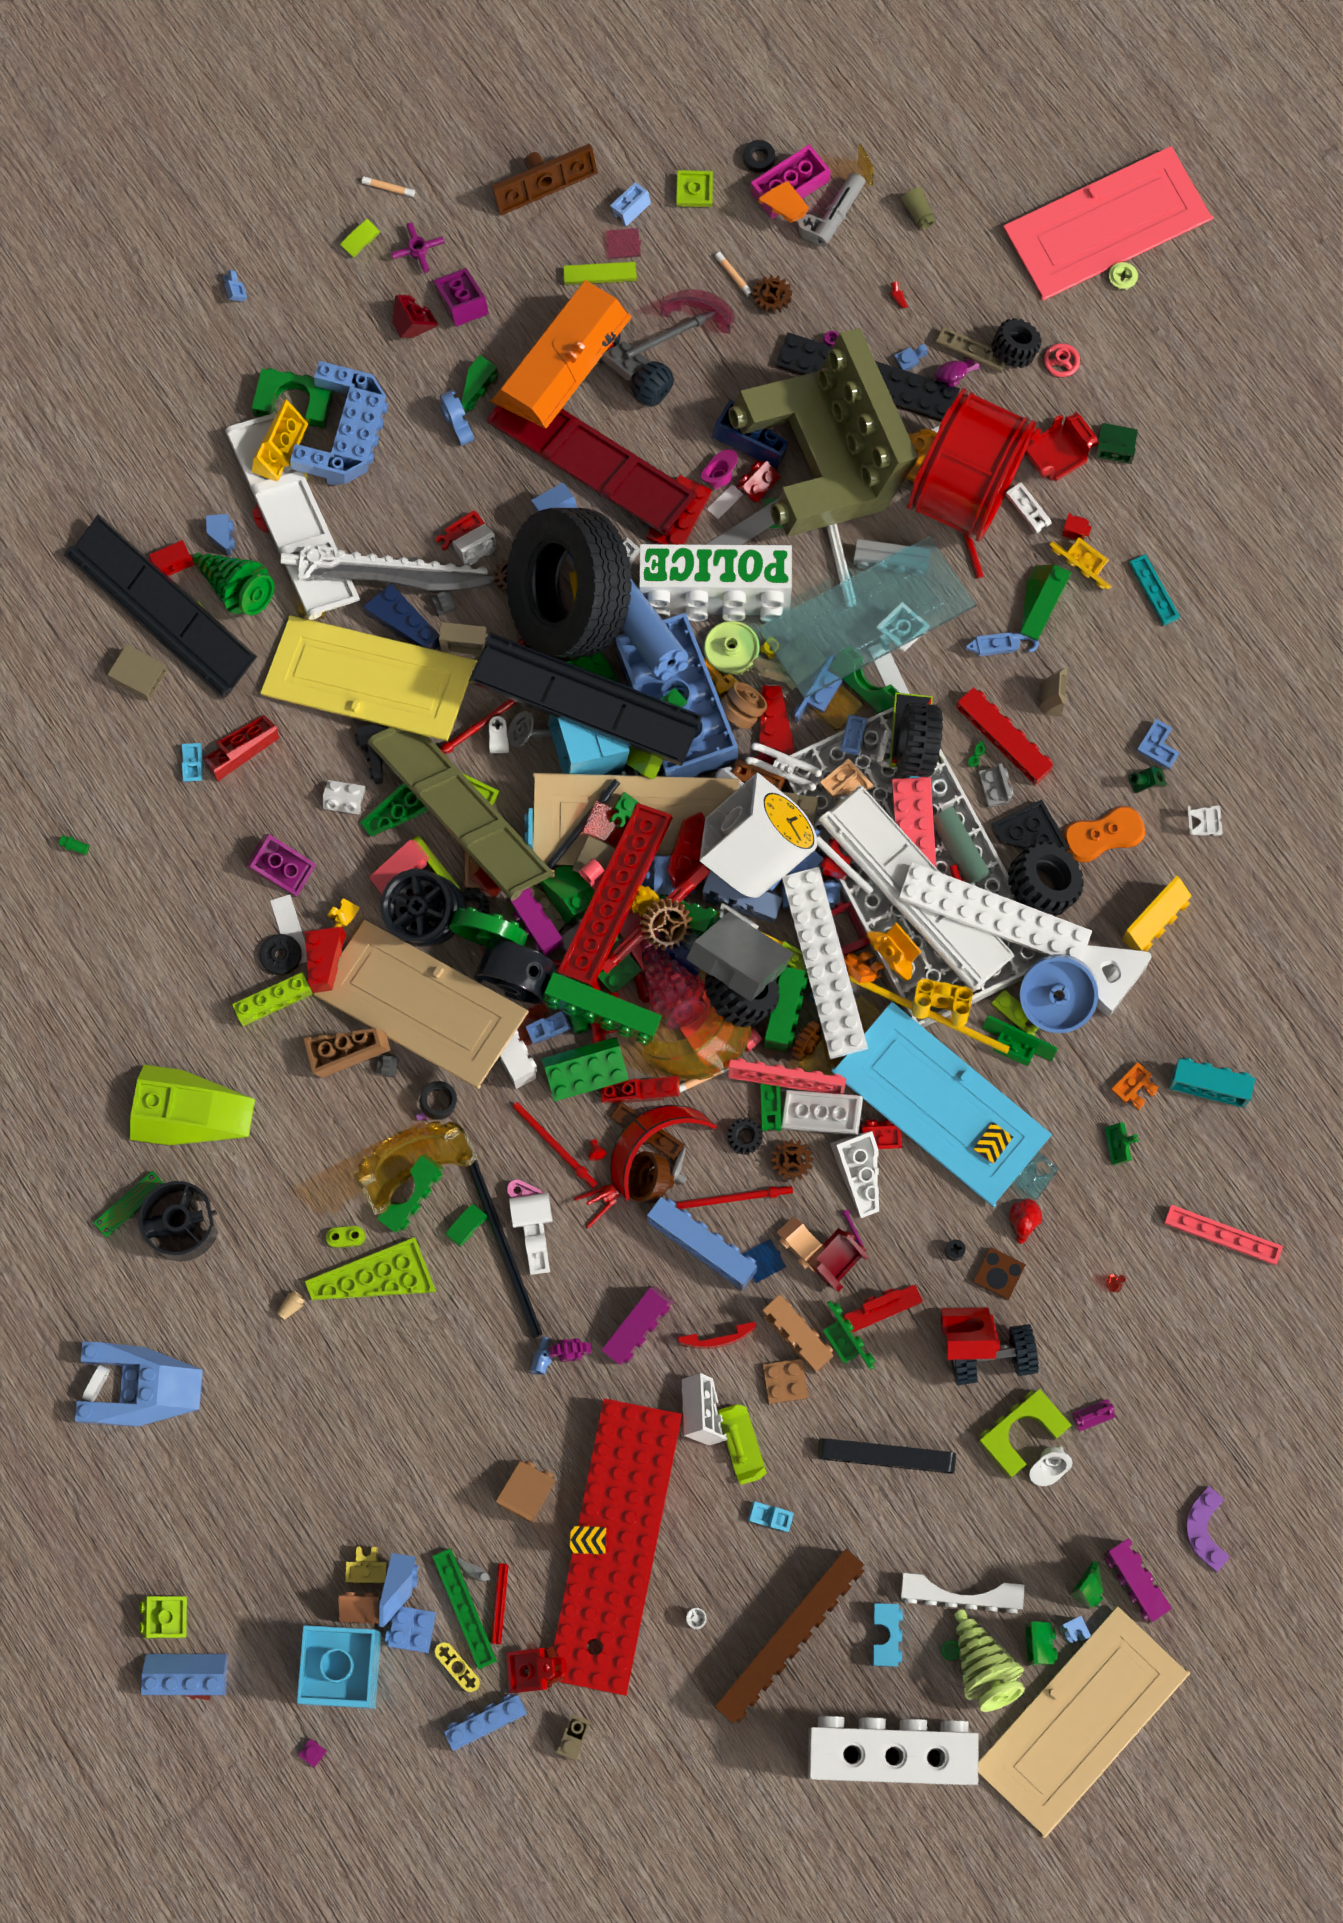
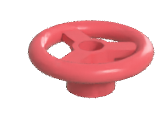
M1058 343L1052 345L1045 352L1044 365L1052 375L1068 377L1077 371L1080 365V357L1077 350L1071 345ZM1059 349L1056 352L1055 359L1049 360L1051 353ZM1070 352L1075 359L1073 366L1069 363ZM1058 364L1064 366L1068 371L1060 372L1051 366Z

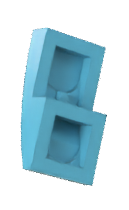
M202 743L182 744L183 782L202 781Z
M752 1501L747 1521L789 1532L794 1513Z

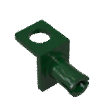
M1149 767L1138 773L1133 772L1128 777V781L1133 785L1135 793L1142 792L1153 786H1167L1161 768ZM1157 773L1159 774L1161 781H1159V779L1157 778Z

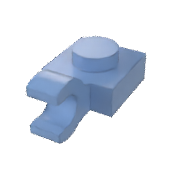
M228 270L229 275H223L229 300L244 302L247 299L243 282H238L235 270Z
M925 344L920 345L914 351L909 347L894 355V359L900 369L908 371L919 365L918 359L928 355L926 352L928 349Z

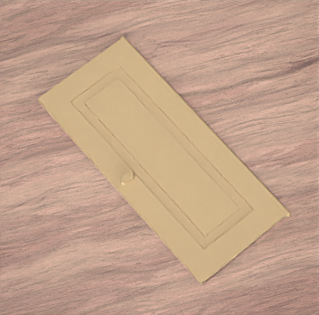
M533 773L535 778L533 851L547 864L600 798L599 794L603 789L606 790L612 781L616 779L621 784L613 792V797L609 802H605L556 865H574L589 833L610 844L618 845L630 819L625 818V824L621 828H617L619 825L617 818L612 823L609 822V819L617 813L613 810V807L623 792L640 802V804L672 815L673 819L656 853L671 855L682 821L698 812H702L704 818H706L738 790V783L741 780L733 778L662 776L650 779L646 776Z
M366 920L363 921L339 958L333 990L313 993L314 996L368 1027L386 1032L389 1039L477 1089L481 1088V1083L529 1012L527 1009Z
M1117 1606L979 1760L978 1773L1041 1833L1042 1838H1046L1189 1676L1190 1671L1181 1667Z

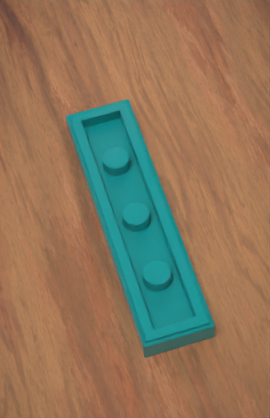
M1144 554L1129 561L1130 568L1162 626L1180 619L1177 609L1147 555Z

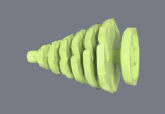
M958 1610L954 1616L957 1622H959L956 1632L960 1636L958 1647L962 1648L959 1655L960 1660L963 1661L961 1662V1669L964 1674L963 1684L966 1686L964 1688L965 1698L969 1700L980 1698L978 1704L983 1712L1000 1709L1015 1701L1025 1691L1023 1684L1015 1681L1022 1675L1021 1672L1024 1669L1018 1662H1014V1658L1010 1654L1005 1653V1649L1001 1645H997L991 1636H986L987 1632L983 1628H977L979 1624L974 1619H968L965 1610Z

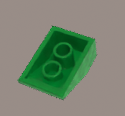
M563 865L554 869L555 874L552 878L549 877L539 882L567 925L584 917L595 893L580 873L572 870V865Z
M1029 1622L1025 1624L1028 1666L1053 1665L1054 1660H1057V1649L1053 1648V1640L1056 1639L1055 1627H1052L1050 1622Z

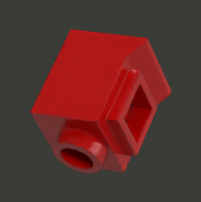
M1069 513L1062 536L1077 540L1080 537L1084 540L1085 536L1089 537L1092 526H1089V521L1086 518L1073 516Z

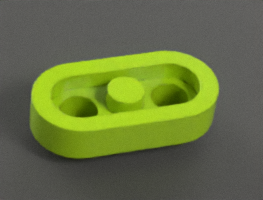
M359 1226L336 1227L330 1229L326 1234V1241L333 1248L357 1247L362 1245L366 1239L364 1230ZM357 1232L359 1234L358 1238L353 1239L352 1234ZM334 1234L339 1235L338 1240L332 1239Z

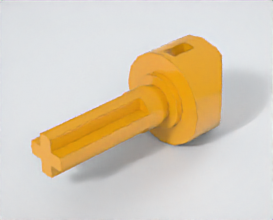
M703 657L713 683L716 684L717 695L722 699L725 695L724 692L728 693L731 686L738 680L731 674L723 677Z

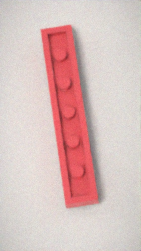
M1170 1205L1164 1222L1165 1225L1275 1266L1278 1263L1283 1248L1279 1244L1174 1205Z

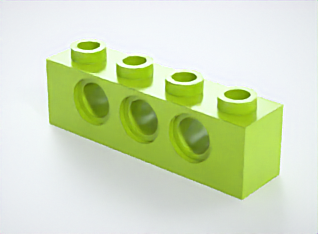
M302 972L232 1005L242 1026H245L313 995Z

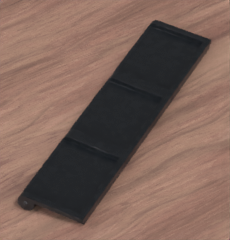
M99 514L76 545L70 546L65 551L64 556L222 699L231 693L258 657Z
M491 632L485 638L484 649L468 683L679 766L683 765L700 724H702L703 715Z

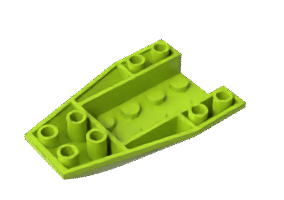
M144 1065L137 1079L131 1110L130 1140L171 1146L247 1138L250 1133L255 1099L184 1070Z

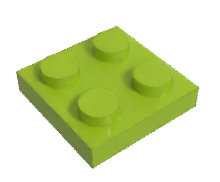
M677 170V206L712 207L713 171Z

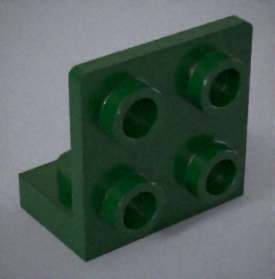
M1102 423L1095 457L1132 464L1136 450L1135 444L1138 430Z

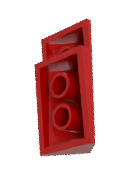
M262 715L215 742L218 749L204 756L203 760L218 782L278 740V729L265 715Z

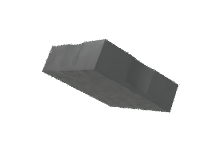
M728 912L694 942L686 959L706 973L721 980L741 996L752 1001L764 990L768 983L774 981L785 970L793 953L736 915Z

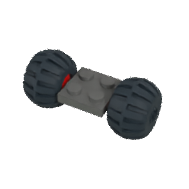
M611 332L613 338L607 334L605 338L608 343L603 340L602 346L606 347L611 342L612 344L597 363L605 362L627 381L633 379L631 392L640 404L649 407L659 404L673 386L674 376L672 371L665 364L657 361L650 362L641 354L626 359L624 353L633 349V347L625 341L619 344L620 333L616 337V334Z

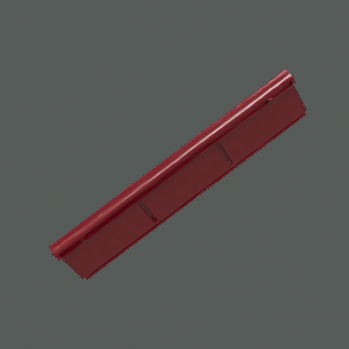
M498 405L487 418V423L664 536L669 535L674 522L697 496V493L564 409L559 411L547 428H543Z

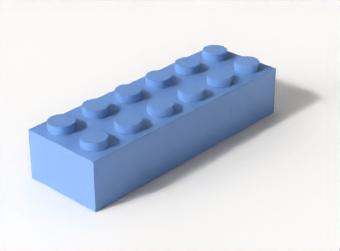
M660 1197L647 1215V1222L743 1291L757 1272L756 1261L748 1255L745 1257L739 1253L740 1250L731 1243L727 1245L723 1242L724 1238L718 1233L714 1232L712 1234L707 1230L708 1227L699 1220L695 1222L691 1218L692 1215L686 1210L682 1209L680 1211L675 1207L676 1204L671 1199Z

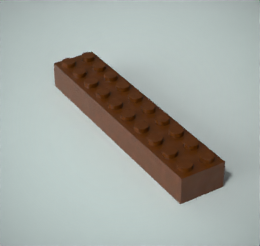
M845 1549L718 1702L715 1709L732 1724L735 1721L740 1723L747 1714L744 1710L749 1705L753 1707L760 1699L758 1693L762 1689L766 1691L773 1683L771 1680L772 1676L775 1673L779 1676L787 1666L784 1664L787 1658L792 1660L800 1649L797 1646L801 1642L805 1644L812 1636L810 1630L814 1626L818 1628L826 1619L823 1616L827 1610L831 1613L839 1603L836 1600L838 1596L844 1597L852 1587L849 1583L853 1579L857 1581L864 1573L862 1567L865 1564L849 1550Z

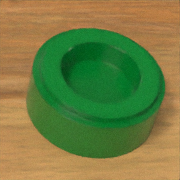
M948 1640L941 1646V1654L944 1659L954 1661L960 1657L961 1648L958 1647V1642Z

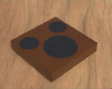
M990 1247L973 1283L1009 1300L1026 1264Z

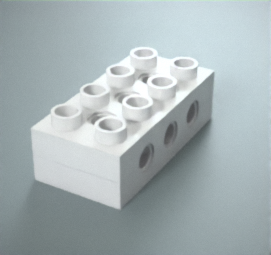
M819 1716L818 1728H809L808 1779L978 1785L979 1733H968V1721H941L940 1732L927 1731V1720L902 1719L900 1720L899 1730H885V1718L859 1719V1729H844V1717ZM848 1746L854 1747L858 1752V1759L854 1764L847 1763L843 1757V1752ZM890 1747L894 1748L899 1754V1760L894 1766L890 1765L885 1759V1753ZM931 1749L936 1750L940 1757L939 1763L935 1767L931 1766L927 1761V1754Z

